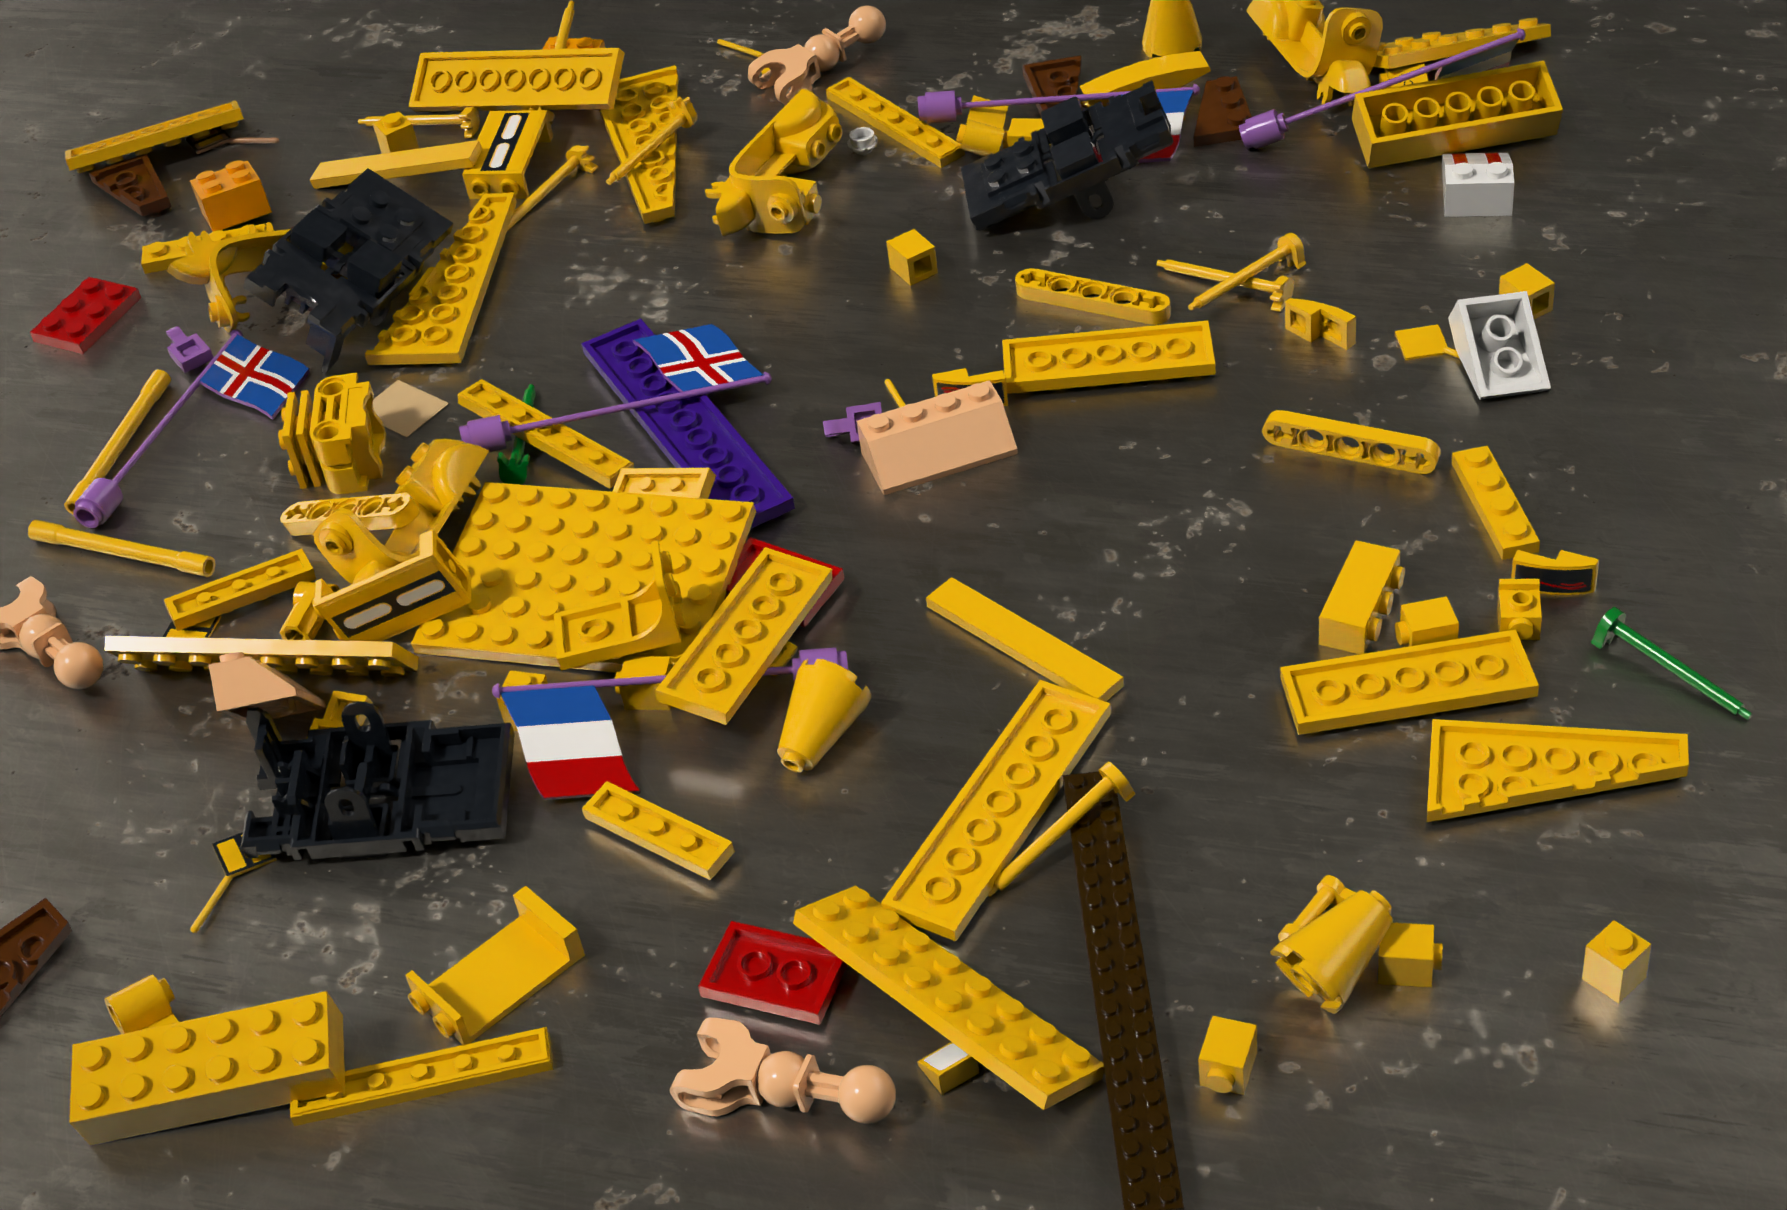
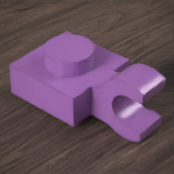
M179 326L166 331V334L173 342L170 344L171 346L167 347L170 357L184 373L199 368L214 358L211 349L197 333L187 337Z
M881 402L846 407L847 418L823 421L826 438L850 433L851 443L860 442L856 421L874 414H881Z

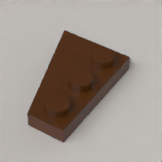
M1081 55L1023 65V77L1032 97L1078 95L1082 67ZM1061 102L1039 103L1036 106L1041 115L1042 111Z

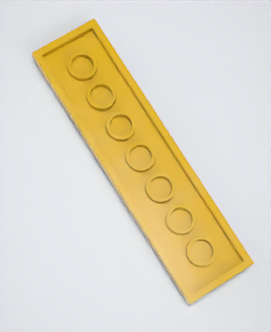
M620 48L420 53L408 107L415 112L463 111L466 107H475L478 111L529 110V107L536 110L539 107H542L544 110L614 109L625 52Z
M106 636L104 651L117 656L118 662L135 664L134 669L150 672L157 671L158 665L169 666V670L176 672H192V666H204V670L210 672L209 664L220 662L219 656L235 652H243L244 656H252V659L260 660L261 663L268 664L270 667L287 675L297 674L298 668L310 669V673L316 675H332L333 669H346L345 673L353 676H368L369 670H381V674L384 676L403 677L404 671H417L419 661L417 655L398 644L382 641Z
M1039 680L881 901L882 908L896 912L899 917L909 924L957 941L992 890L994 881L999 873L1009 865L1063 786V775L1071 774L1110 717L1111 704Z
M855 885L796 909L793 921L795 926L1041 1109L1045 1110L1102 1080L1104 1074L1103 1062L1091 1055L1087 1049L1079 1046L1059 1032L1052 1024L1044 1021L1027 1009L1020 1001L1013 999L991 983L988 978L981 976L963 963L957 956L949 953L931 940L925 933L920 932L903 920L896 912L882 908L881 903L871 897L865 890Z

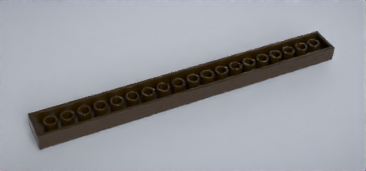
M1099 771L1063 775L1067 811L1102 780ZM1112 790L1069 830L1123 1210H1184L1118 794Z

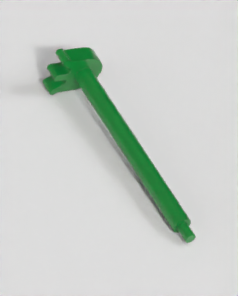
M529 384L528 388L524 391L523 402L533 407L536 391L534 390L535 386ZM517 436L514 438L510 460L502 452H499L497 462L499 463V478L503 483L522 485L527 478L530 456L526 454L523 457L526 442Z
M1617 607L1609 609L1601 618L1591 640V644L1601 650L1606 643L1609 645L1614 635H1616L1735 716L1739 714L1747 720L1752 717L1753 713L1745 709L1742 702L1624 624L1626 613Z

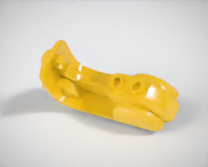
M1252 0L1246 10L1247 13L1263 31V35L1267 36V40L1274 44L1295 71L1306 77L1307 81H1315L1318 84L1317 99L1322 100V105L1331 102L1334 89L1343 92L1344 96L1371 87L1369 74L1376 61L1383 29L1382 17L1378 12L1364 8L1341 7L1334 9L1328 15L1325 22L1324 6L1319 0ZM1354 100L1349 101L1348 106L1353 107Z
M801 89L734 158L729 166L730 176L725 182L711 183L712 189H705L706 197L712 199L720 198L716 205V215L712 216L714 224L719 225L722 236L734 234L744 228L758 233L783 234L795 233L804 227L806 223L803 205L805 202L804 191L799 189L793 180L783 176L814 168L825 159L842 137V127L839 124L836 112L829 104L819 100L818 96L812 91Z
M267 222L265 226L266 232L256 233L254 224H250L248 234L212 242L205 230L201 232V240L199 242L196 241V236L191 231L188 234V242L185 246L187 256L170 263L167 272L177 280L188 284H205L210 300L208 310L211 322H217L218 327H224L230 333L236 329L238 322L247 321L250 318V313H239L236 311L235 306L245 304L247 297L239 295L232 298L224 278L236 273L252 272L262 264L265 252L268 249L272 250L273 245L291 229L274 231L271 222ZM345 242L338 251L345 255L351 252L353 247ZM322 262L321 269L325 271L329 267H327L325 262ZM332 274V276L336 279L342 276L340 274Z
M447 438L435 439L429 445L424 442L421 443L410 458L414 461L412 467L408 465L397 477L395 482L399 484V487L394 493H408L419 508V514L415 520L402 528L394 529L383 545L367 529L357 515L349 509L340 508L329 515L315 529L313 535L317 548L332 567L350 584H355L419 556L420 535L432 529L438 535L451 512H457L460 509L457 504L461 505L464 502L462 495L473 498L477 494L475 490L481 488L480 481L476 478L475 474L489 450L479 445Z

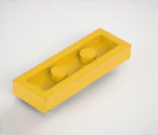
M621 468L612 492L708 499L716 475L710 468Z

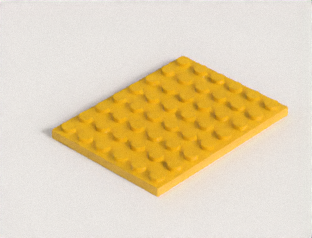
M485 482L452 553L471 576L472 602L419 625L411 646L416 654L559 667L556 654L554 613L632 595L645 588L654 577L651 542L658 540L661 551L668 550L671 556L674 570L672 575L674 581H678L683 602L681 606L686 625L679 627L680 643L663 646L657 650H646L625 656H670L672 666H674L725 599L727 585L731 583L738 564V558L756 515L754 502L693 499L677 496ZM625 656L573 669L616 673L622 670Z

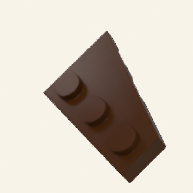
M1223 76L1215 80L1206 81L1193 136L1194 147L1242 140L1239 125L1244 124L1245 120L1252 116L1237 76Z
M147 154L89 173L95 185L142 217L149 214H158L163 209L172 207L168 195Z
M44 898L0 929V1017L72 932L69 922L47 898Z

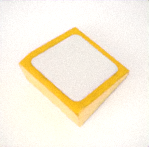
M952 1042L917 1061L920 1069L941 1095L979 1074L977 1060Z

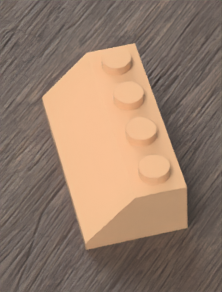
M990 380L856 421L861 453L883 495L1018 454L1003 402Z
M243 652L219 656L220 662L209 664L217 712L246 722L248 708L259 707L268 712L272 719L326 709L323 699L268 664L252 659V656H244Z

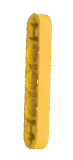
M1034 268L1024 269L1017 273L1015 277L1017 295L1025 300L1151 325L1167 322L1171 316L1170 299L1162 293ZM1057 289H1068L1066 291L1061 292L1055 291ZM1088 295H1099L1098 297L1094 298L1086 297ZM1130 301V303L1118 304L1117 302Z
M1285 410L1271 412L1262 429L1264 438L1269 443L1279 447L1416 474L1431 473L1435 469L1441 455L1438 444L1426 437ZM1307 431H1318L1324 439H1313L1308 435ZM1351 437L1359 443V446L1351 447L1344 443L1342 438ZM1378 444L1391 446L1395 453H1384L1379 449Z
M408 493L302 501L288 507L282 513L280 521L293 536L313 535L315 529L337 509L345 508L357 515L368 530L397 529L414 521L419 514V508Z

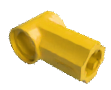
M300 581L296 585L293 593L294 607L280 630L283 640H314L325 618L322 619L317 615L312 603L313 598H315V582ZM326 583L333 592L340 590L338 585Z

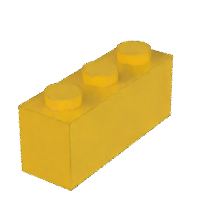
M1355 540L1319 616V645L1356 654H1365L1370 642L1378 640L1382 626V615H1389L1393 604L1394 589H1401L1405 577V567L1400 566V550Z

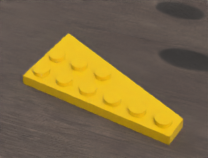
M1526 18L1519 20L1517 25L1501 23L1492 25V28L1470 29L1465 32L1441 35V32L1423 33L1422 38L1418 39L1403 37L1395 39V42H1380L1373 67L1392 69L1452 57L1514 34L1518 28L1523 29L1526 36L1523 41L1519 39L1517 43L1551 37V24L1538 23V18Z
M1432 719L1427 822L1686 777L1689 767L1688 734Z

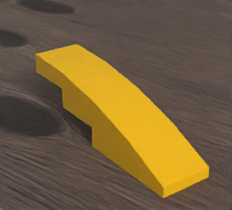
M1200 51L1170 54L1140 61L1108 72L1081 85L1080 88L1083 94L1133 91L1151 80L1155 89L1180 88L1209 73L1211 69ZM1108 99L1087 100L1089 106H1093L1100 101L1102 105L1109 102Z

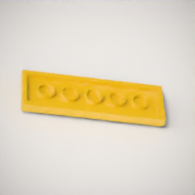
M235 100L65 151V160L69 171L76 169L77 173H83L94 169V164L106 161V164H113L124 160L123 155L135 152V155L139 156L153 151L152 146L163 143L164 147L179 144L182 142L181 138L192 135L193 138H200L209 135V129L221 126L222 130L236 127L239 125L238 121L244 118Z
M1208 320L1002 340L1007 394L1216 375Z
M765 547L656 688V701L727 725L831 583L832 569Z
M1516 629L1280 667V679L1298 735L1538 697L1539 692L1538 681Z

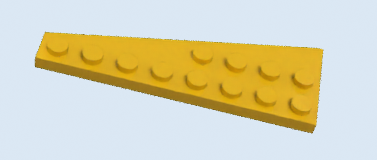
M675 65L619 79L614 109H599L620 164L674 118L666 104L672 99L678 98L679 78ZM677 130L625 175L644 224L661 222L666 218L675 216Z
M514 193L484 194L468 215L469 222L463 228L457 229L453 235L454 242L448 249H442L439 253L441 258L435 267L430 266L409 293V302L405 307L394 313L392 325L388 330H382L379 333V342L374 349L366 350L365 358L368 365L453 364L462 362L517 204Z

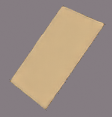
M400 380L394 382L373 399L374 410L382 420L384 427L405 437L410 436L450 404Z

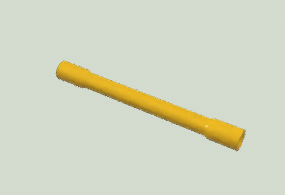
M160 369L153 371L141 389L139 397L83 480L76 485L64 503L65 509L70 514L74 515L75 502L93 480L106 477L154 403L160 399L171 382V377L167 372Z
M33 520L28 527V536L31 540L53 545H66L174 568L180 572L210 577L214 573L216 566L215 559L211 556L188 551L179 552L84 532L46 521Z

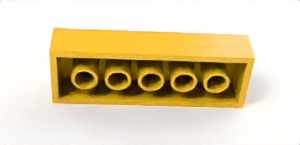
M1538 61L1355 94L1352 122L1367 167L1374 168L1441 156L1442 154H1452L1557 135L1563 108L1545 61Z
M324 991L73 1044L69 1123L89 1145H95L290 1104L293 1100H299L300 1102L324 1097L326 1094L345 1092L343 1015L329 993Z

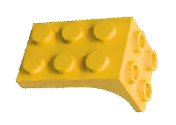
M658 540L651 542L654 577L645 588L632 595L554 613L556 654L561 671L570 668H581L588 664L608 659H619L625 655L646 650H657L663 646L681 642L679 627L686 625L681 603H683L678 581L673 579L672 573H674L670 553L668 550L661 551Z

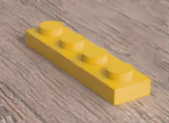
M265 223L254 225L256 233L266 232ZM250 225L227 231L217 230L208 235L212 242L248 234ZM188 236L178 240L153 242L142 246L141 265L144 273L168 270L170 263L187 256L185 246L188 242ZM196 236L195 239L199 242L201 238L200 236Z
M1488 445L1452 452L1451 464L1501 559L1514 558L1517 550L1532 554L1539 553L1540 540Z
M301 548L163 600L176 630L179 631L295 588L300 581L311 582L316 580V576L311 563Z
M608 781L582 807L585 819L710 881L735 853L732 841Z

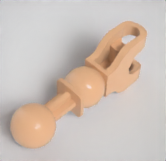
M869 5L861 6L851 14L848 27L837 34L824 28L822 34L810 37L804 47L797 44L788 49H775L764 53L749 65L748 79L760 89L774 86L776 99L786 105L801 89L812 91L813 83L821 78L820 72L831 70L839 60L841 62L846 61V47L856 41L864 44L878 41L886 29L885 17L876 7ZM765 68H769V69H770V70L767 71L765 74H763L761 77H759V74L761 73V71H762L763 69H765ZM790 87V88H791L790 92H789L788 94H786L788 88Z
M30 576L18 583L16 586L21 591L18 598L12 603L0 607V649L21 648L27 655L39 659L44 667H50L54 664V672L57 679L68 688L79 690L94 685L103 672V659L99 651L90 644L72 641L65 625L56 617L57 610L55 606L46 599L47 590L41 582Z
M706 1018L696 1034L705 1054L716 1059L714 1063L703 1069L681 1070L677 1073L670 1087V1094L681 1108L715 1117L728 1114L746 1104L761 1106L764 1099L767 1103L780 1108L792 1107L798 1104L801 1112L808 1113L814 1098L838 1102L843 1112L850 1119L862 1124H871L884 1119L891 1112L896 1100V1089L892 1078L886 1071L877 1066H857L847 1072L845 1076L822 1073L819 1070L814 1055L807 1054L804 1059L801 1055L792 1051H779L771 1054L768 1045L756 1043L751 1038L749 1030L741 1022L721 1018Z

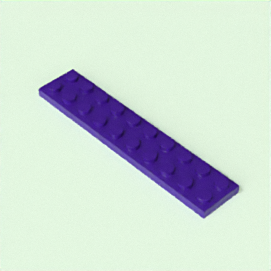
M641 318L581 343L584 355L624 404L679 393L663 377L651 357L633 343L634 339L655 335ZM706 394L629 410L675 468H710L715 473L716 478L708 499L754 502L756 515L751 528L795 509L794 499Z

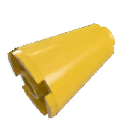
M1150 0L1142 38L1143 51L1148 57L1153 58L1152 54L1165 56L1194 52L1198 47L1199 50L1201 49L1202 35L1191 0Z
M808 659L803 661L797 671L777 749L781 763L786 768L798 773L803 770H812L867 708L872 698L870 689L865 685L862 690L856 685L857 676L854 673L824 659H817L814 665H808Z
M1359 890L1276 944L1270 953L1272 956H1281L1275 962L1276 965L1304 995L1311 997L1313 994H1318L1325 1000L1320 1007L1336 1014L1344 1007L1390 927L1393 918L1389 911L1392 909V906L1381 894L1374 890L1370 893Z

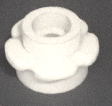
M859 127L852 130L849 134L848 147L859 155L869 154L877 146L878 139L871 128Z

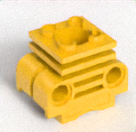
M357 372L330 376L321 380L316 385L313 403L308 390L301 391L300 405L295 392L287 394L286 407L281 409L284 425L283 429L278 431V438L281 449L288 452L290 458L288 460L289 472L291 476H296L300 489L308 487L309 474L314 487L321 486L323 473L328 489L335 494L368 491L369 480L382 478L383 464L380 454L385 446L386 432L382 420L378 417L373 407L374 394L370 381L358 383L359 377Z

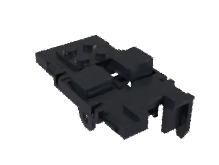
M1151 80L1143 84L1142 87L1122 96L1114 97L1113 95L1109 97L1110 105L1103 107L1100 101L1083 110L1076 96L1041 112L1044 128L1032 132L1031 141H1026L1023 136L1014 145L961 167L969 215L976 230L986 229L1035 206L1038 209H1042L1073 194L1086 216L1098 219L1108 215L1113 209L1114 202L1105 181L1139 164V159L1164 149L1174 142L1171 135L1170 122L1157 96L1153 81ZM1097 142H1098V146H1099V150H1100V153H1101L1102 160H1101V158H1100V156H1099V154H1098V150H1097V146H1096ZM1055 167L1062 179L1061 181H1058ZM1093 194L1099 195L1102 205L1099 207L1092 206L1089 197Z
M367 168L348 185L345 192H340L332 200L325 198L322 205H317L273 245L272 250L268 249L264 254L262 264L245 278L243 288L272 307L275 306L276 299L286 291L285 304L289 305L293 300L300 305L299 313L304 314L307 310L310 311L307 323L311 326L306 345L325 356L322 364V373L326 374L338 361L344 339L356 328V324L364 328L369 322L374 326H378L384 320L390 309L391 301L420 274L424 261L451 234L454 223ZM346 242L353 247V250L344 255L338 250ZM322 262H325L327 267H329L325 271L321 269ZM332 274H340L342 276L336 279L332 276ZM400 277V279L394 284L395 278Z
M357 701L349 703L344 707L341 715L344 727L308 730L307 739L282 740L268 712L259 707L248 708L246 724L256 742L254 751L261 763L259 775H257V785L260 790L277 789V793L275 796H272L274 804L273 816L255 817L253 811L246 813L240 846L246 859L259 858V855L286 852L287 855H292L294 860H302L304 849L308 850L312 859L340 857L341 860L384 857L393 852H406L410 840L413 841L416 850L419 851L425 850V845L432 844V841L461 839V842L505 838L515 737L511 723L454 726L436 729L432 720L385 724L383 716L377 707L367 702ZM356 715H365L370 725L360 726ZM391 740H401L400 749L398 745H392ZM343 774L346 786L331 790V787H340L341 775ZM398 797V801H393L392 813L387 803L370 804V798ZM341 799L351 801L353 806H343Z

